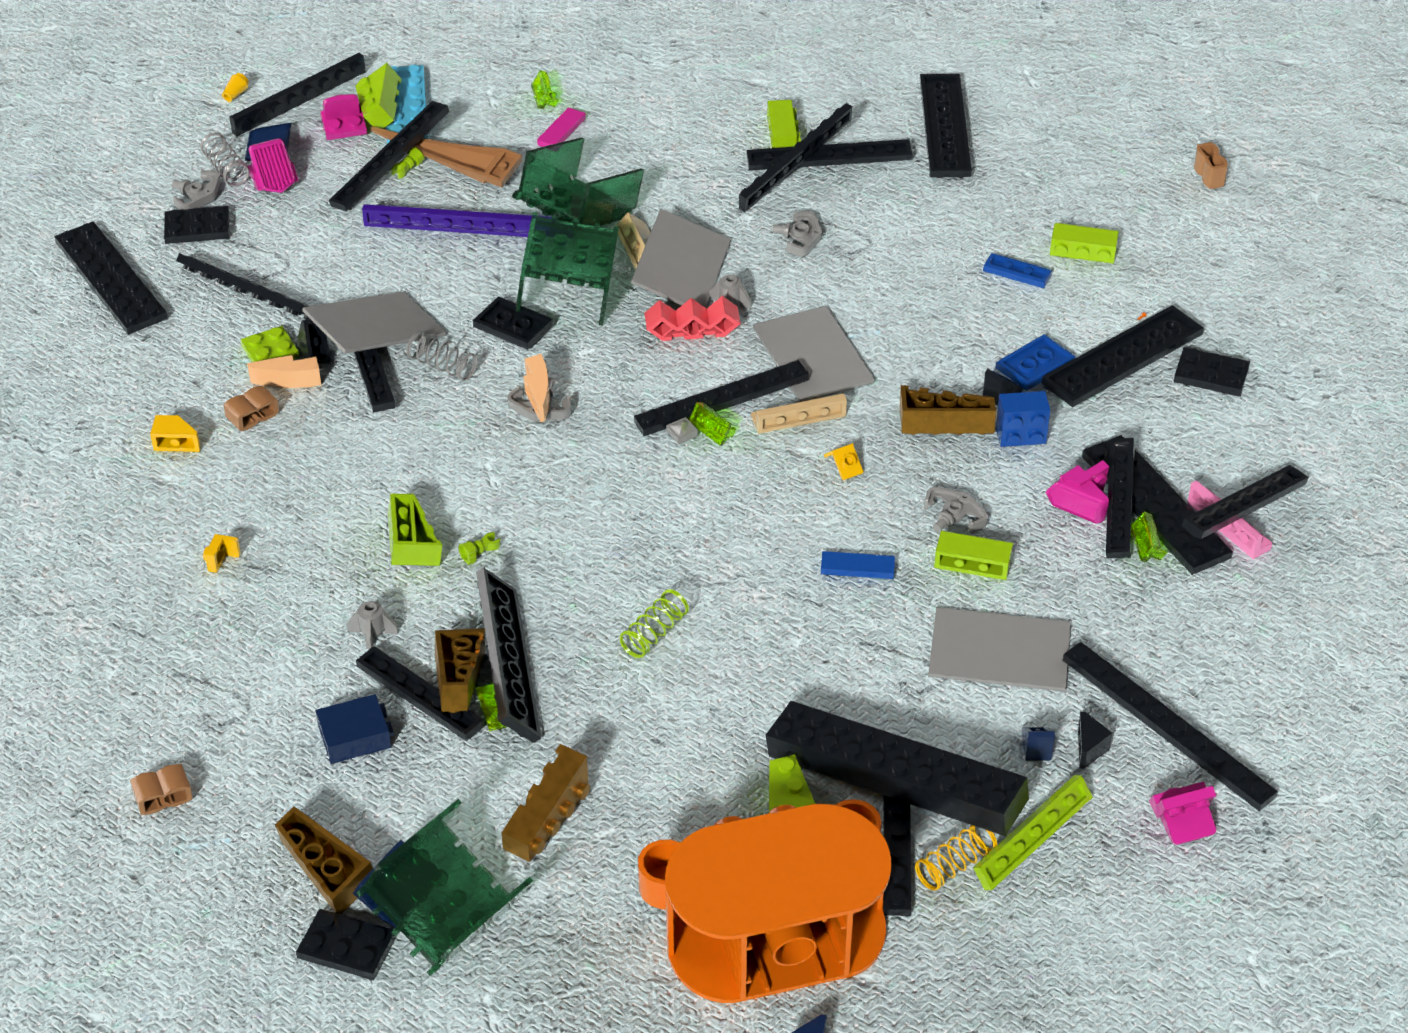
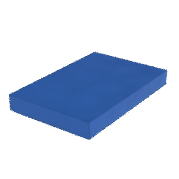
M1043 334L997 361L995 368L1028 391L1042 382V376L1070 362L1076 356Z

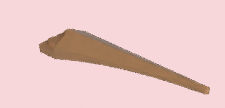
M371 127L373 133L388 140H392L398 134L397 132L378 127ZM422 138L414 146L429 159L483 184L488 182L501 188L522 162L521 154L505 148L470 146Z

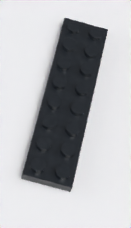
M920 74L929 176L936 178L971 177L972 169L960 74Z
M94 221L54 236L58 247L127 335L168 319L166 310Z
M1171 305L1042 376L1041 383L1073 408L1203 335L1204 327Z
M1119 435V436L1114 437V438H1112V439L1124 438V437H1123L1122 435ZM1110 439L1082 451V458L1091 467L1101 461H1104L1109 466ZM1135 450L1133 512L1191 575L1231 559L1233 551L1215 532L1199 539L1181 526L1184 518L1196 512ZM1108 470L1107 481H1106L1107 484H1108V480H1109V470Z
M482 567L476 572L477 587L479 589L480 606L486 632V643L489 652L488 659L491 665V678L495 691L494 698L498 710L497 717L503 726L509 727L517 732L520 737H525L532 743H535L541 739V732L517 590L485 567Z

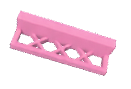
M1197 480L1191 483L1187 504L1198 512L1221 500ZM1243 518L1219 530L1252 559L1271 550L1272 542Z

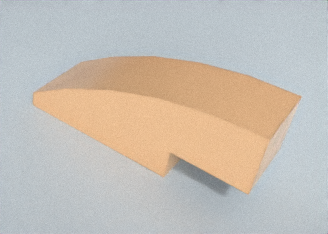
M538 354L524 359L526 375L523 376L525 393L539 421L544 422L549 409L550 391L546 364L542 354Z
M289 355L247 363L250 382L253 384L277 388H302L321 385L316 357L293 361V356Z

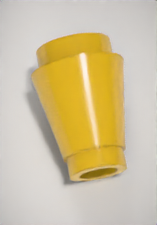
M241 73L231 76L222 93V97L226 101L231 102L248 89L249 81L246 76Z

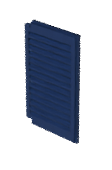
M284 123L256 128L250 131L245 161H251L249 147L251 145L277 138L284 141L288 153L292 124Z

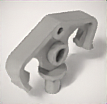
M201 169L202 181L212 180L207 184L199 182L191 184L189 180L183 182L173 180L172 188L180 190L182 195L187 194L191 199L190 202L184 203L183 199L174 196V206L179 210L200 208L214 201L221 184L219 172Z
M794 211V224L792 228H790V223L788 222L784 226L774 224L772 232L783 234L785 238H788V235H790L796 241H802L804 244L802 247L788 241L786 252L803 257L808 255L821 241L822 230L813 212Z
M548 378L550 402L545 421L567 419L571 416L570 395H566L567 398L563 399L562 406L564 407L562 409L552 407V396L554 394L552 387L555 381L552 378ZM517 385L507 396L508 406L531 421L538 422L539 419L530 401H517L524 394L521 386Z
M940 487L928 489L924 500L925 510L934 505L935 498H941L945 502L943 511L938 514V521L933 525V529L936 532H941L945 527H951L954 523L962 521L965 515L978 518V520L970 521L968 524L971 534L986 527L988 514L970 494Z

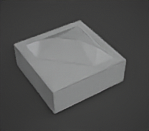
M686 417L666 425V432L673 437L678 445L698 436V430Z

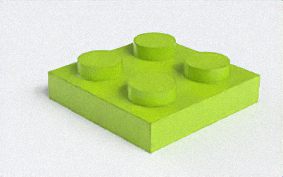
M283 326L240 339L241 346L251 362L289 355L293 356V360L299 358V351Z

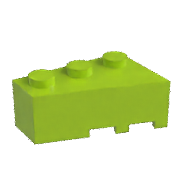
M388 63L369 76L360 79L355 85L363 117L372 126L381 129L388 126L395 119L397 107L395 96L399 95L397 85L401 83L400 76Z
M390 493L388 525L391 565L440 566L442 543L436 539L434 529L426 521L425 513L415 495Z
M795 755L769 761V812L781 805H792L797 808L815 804Z

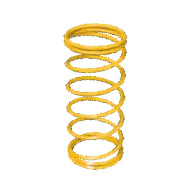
M970 825L969 830L963 829L958 837H951L948 845L941 844L938 846L937 852H929L926 860L920 858L916 861L915 870L918 878L928 889L936 891L945 884L940 870L932 862L928 861L931 854H937L938 863L948 877L954 879L956 875L954 867L949 860L939 853L941 847H948V853L954 865L959 870H966L964 858L955 848L950 846V842L953 839H958L960 849L965 858L971 863H977V855L973 848L960 838L962 833L969 832L971 843L980 855L986 856L992 850L977 835L975 826ZM986 830L992 839L994 849L997 846L995 834ZM972 835H973L975 841L977 842V844H978L983 850L986 851L985 854H983L981 851H979V849L976 847V845H975V843H974V841H973V839H972ZM961 841L971 849L975 861L969 859L965 854ZM950 848L961 858L964 869L959 867L954 861ZM939 856L949 864L953 871V876H950L943 868ZM920 862L927 866V870L934 882L937 883V887L929 884L924 878L919 867Z

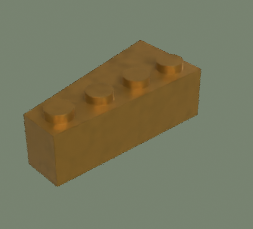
M900 385L899 408L902 434L960 435L977 433L983 435L995 432L996 407L994 397L966 393L960 397L951 391L943 390L941 394L929 392V388L920 387L919 391L909 390L907 385Z
M485 628L435 630V662L442 712L456 713L468 711L485 656Z
M559 744L555 750L558 756L553 764L548 762L542 770L545 774L540 784H533L528 791L526 805L520 804L501 832L503 849L528 862H531L536 854H540L543 851L548 839L557 834L561 823L566 817L569 818L573 814L575 806L580 800H584L590 790L587 756L563 744Z
M293 806L275 824L281 842L332 910L337 914H342L357 899L353 892L373 869L371 862Z

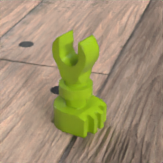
M415 147L409 150L407 157L391 168L392 175L397 172L398 179L405 177L409 169L413 168L414 165L418 166L424 161L425 158L422 152Z
M494 532L487 533L480 541H467L459 544V554L468 565L476 563V554L479 555L484 551L499 549L500 539L495 540Z

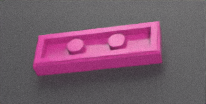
M568 107L537 139V145L555 151L586 119V113Z

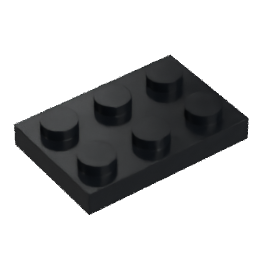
M228 206L165 211V244L230 239Z
M499 296L473 320V327L527 350L553 326L552 318Z
M1184 347L1176 369L1174 382L1241 397L1250 361Z
M319 908L296 950V955L301 960L375 980L397 937L396 930Z

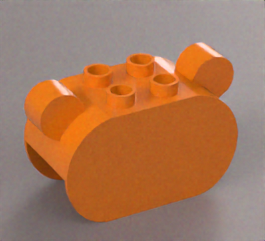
M852 799L841 801L835 805L811 804L797 808L792 805H781L773 808L765 815L746 819L729 816L719 820L713 826L697 830L682 842L669 839L649 843L642 849L638 857L639 893L642 899L652 907L666 910L667 954L671 967L679 980L688 989L710 1001L737 1003L852 977L873 965L884 947L886 921L882 907L883 894L890 879L891 856L887 842L881 834L880 814L874 806L865 801Z

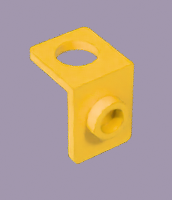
M853 443L824 454L825 458L833 455L842 480L863 473Z

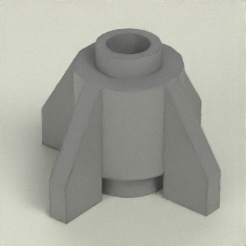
M735 275L722 277L710 290L711 299L718 300L723 296L736 306L740 302V307L751 308V299L744 289L741 279Z
M375 601L361 604L347 622L349 632L361 631L366 636V649L372 648L373 638L380 636L383 630H385V633H398L397 623Z

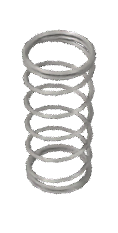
M214 132L203 138L200 149L225 182L230 186L243 184L248 179L249 168L236 154L235 150L232 149L231 145L227 143L224 136ZM214 135L220 136L211 139L206 145L204 152L203 144L206 141V139ZM217 138L223 139L222 143L213 147L210 154L207 153V147L211 141ZM222 144L219 151L212 153L218 145ZM225 150H230L229 154L222 160L216 161L218 155L222 154ZM229 156H234L233 161L221 167V163ZM240 165L244 166L240 175L234 178H227V174L234 172ZM237 166L234 170L228 172L232 167ZM246 168L247 173L242 181L235 184L227 181V179L232 180L240 177Z
M420 331L414 333L409 339L406 349L409 358H417L420 363H427L432 368L437 367L441 372L447 371L450 376L457 375L462 381L468 380L475 372L477 366L475 354H468L467 351H464L458 358V347L452 348L448 354L449 345L446 342L438 350L439 340L435 338L429 344L428 334ZM421 334L422 337L417 344L416 354L411 356L410 348L412 342L417 335ZM421 340H422L421 347H420V349H419V351H418L419 344H420V342H421ZM436 340V350L431 358L428 359L429 348ZM444 345H447L446 354L441 362L438 363L439 352ZM427 349V352H426V360H427V361H421V360L419 359V357H420V356L425 352V350ZM454 349H457L456 358L451 366L448 367L449 356ZM437 352L436 365H430L428 361H430ZM464 353H466L467 355H465V356L463 357V359L461 360V362H460V364H459V361H460L461 356H462ZM447 356L446 369L442 370L439 368L438 365H440ZM472 356L473 366L471 371L465 378H462L461 372L465 368L468 358ZM457 360L456 373L451 374L448 370Z

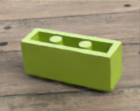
M792 100L767 101V120L771 148L794 147L797 142H801L800 132H798L797 110L793 108Z
M1054 223L1050 255L1114 264L1119 231Z
M941 531L935 553L934 568L1007 580L1013 543Z

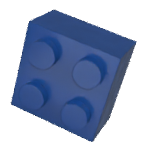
M1045 391L999 394L996 432L1000 447L1046 444L1050 406Z

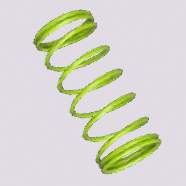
M665 590L661 598L653 602V606L648 607L644 614L638 616L636 622L630 624L628 631H623L620 634V643L624 650L633 657L643 658L650 650L648 643L657 644L658 639L656 635L665 636V627L673 628V619L681 620L682 616L688 613L689 606L686 599L675 590ZM669 592L676 595L685 606L684 613H681L680 609L673 602L665 598L666 593ZM661 601L663 609L655 607L656 602ZM668 602H669L670 604H672L679 612H677L676 610H674V609L668 604ZM665 607H666L671 613H673V614H675V615H677V616H680V618H674L672 615H670V614L668 613V611L665 609ZM653 609L655 617L646 615L647 611ZM655 609L664 612L672 621V625L667 626L662 623L657 617ZM645 617L647 625L638 623L639 619ZM646 617L656 620L662 626L664 633L658 634L654 631ZM636 625L639 634L630 631V628ZM638 625L649 629L655 636L656 641L650 642L642 635ZM628 634L632 644L643 654L639 655L632 652L625 644L623 635ZM631 636L634 637L640 643L642 649H640L634 643Z

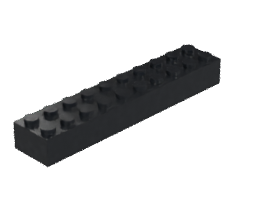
M794 701L789 702L765 735L768 754L771 758L778 759L795 755L801 768L1003 836L1007 835L1029 800L1028 779L1025 776Z

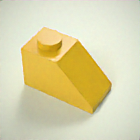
M155 415L150 432L154 451L200 452L201 448L197 431L179 415Z

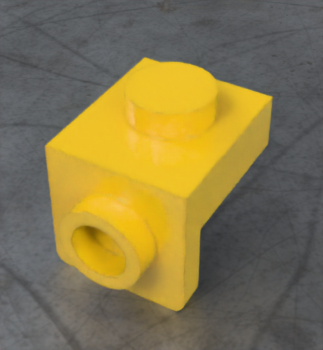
M219 534L214 535L210 545L205 547L203 559L206 561L208 571L217 573L225 556L237 558L240 556L241 551L238 538Z

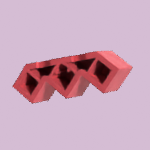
M723 296L707 309L690 298L676 311L659 300L645 312L647 331L662 341L672 340V337L698 339L703 338V335L725 337L741 324L738 306Z

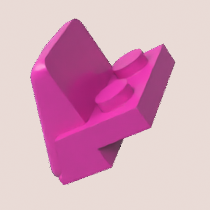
M342 94L324 99L323 111H320V117L327 141L367 134L365 120L356 94Z
M277 138L249 147L251 165L247 167L249 168V176L253 180L254 187L258 191L265 190L283 193L294 182L299 181L294 164L289 160L282 139Z
M1101 461L1084 471L1078 465L1061 475L1060 480L1049 487L1045 493L1054 507L1092 523L1099 524L1105 520L1109 499L1104 494L1109 466L1104 461Z
M1204 781L1181 788H1170L1150 798L1149 803L1157 819L1160 818L1174 845L1196 841L1216 833V826L1209 809L1210 802L1216 797L1213 786L1206 787Z

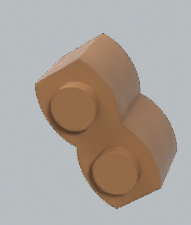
M1212 142L1197 144L1194 162L1195 171L1202 176V182L1209 189L1224 187L1228 166L1226 159L1219 154L1218 147Z
M263 386L253 387L243 395L234 396L223 404L225 417L240 431L248 430L259 423V421H266L279 412L278 400Z
M182 764L167 765L157 772L141 773L130 780L132 792L141 815L153 814L166 807H175L193 799L191 787Z

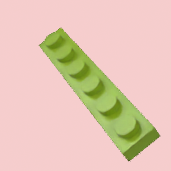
M1074 775L973 867L984 890H993L1093 798L1082 775Z

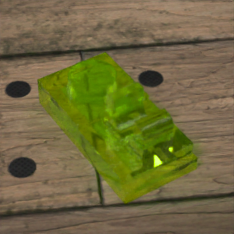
M539 70L531 84L537 108L544 109L545 105L556 107L559 99L556 98L557 93L551 90L547 72Z
M696 402L689 421L699 431L722 446L726 438L733 437L736 428L731 427L732 424L703 402Z
M1144 511L1132 524V536L1140 560L1144 563L1151 557L1162 560L1167 554L1165 550L1160 549L1164 543L1159 540L1152 514Z
M494 684L476 688V695L489 732L506 728L507 726H503L497 717L498 710L494 698Z

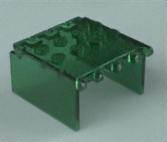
M582 137L526 151L519 190L515 191L512 195L513 199H521L526 202L528 207H535L541 210L543 215L556 218L561 225H569L576 233L611 224L621 220L628 212L631 213L632 209H635L637 206L644 169L640 168L587 184L578 180L575 177H577L584 138Z
M533 212L522 263L516 311L520 312L527 277L540 279L542 275L545 276V280L562 283L563 279H566L567 284L584 286L585 283H589L590 288L604 290L599 325L603 326L619 226H614V229L599 227L600 223L595 222V226L580 224L578 219L568 222L556 220L557 216L552 215V219L539 217L537 212Z
M459 799L376 866L365 885L356 892L358 897L367 893L378 905L372 911L375 916L383 911L397 926L391 932L394 937L402 932L416 947L410 952L413 958L419 953L426 958L432 965L426 972L430 977L508 911L533 882L529 877L510 894L501 884L493 888L491 885L496 881V878L482 863L476 868L473 866L478 858L468 847L462 843L456 848L454 844L460 839L447 824L462 804Z

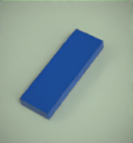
M994 253L990 254L983 267L984 272L1043 289L1052 276V270Z
M822 551L821 574L894 579L895 556Z

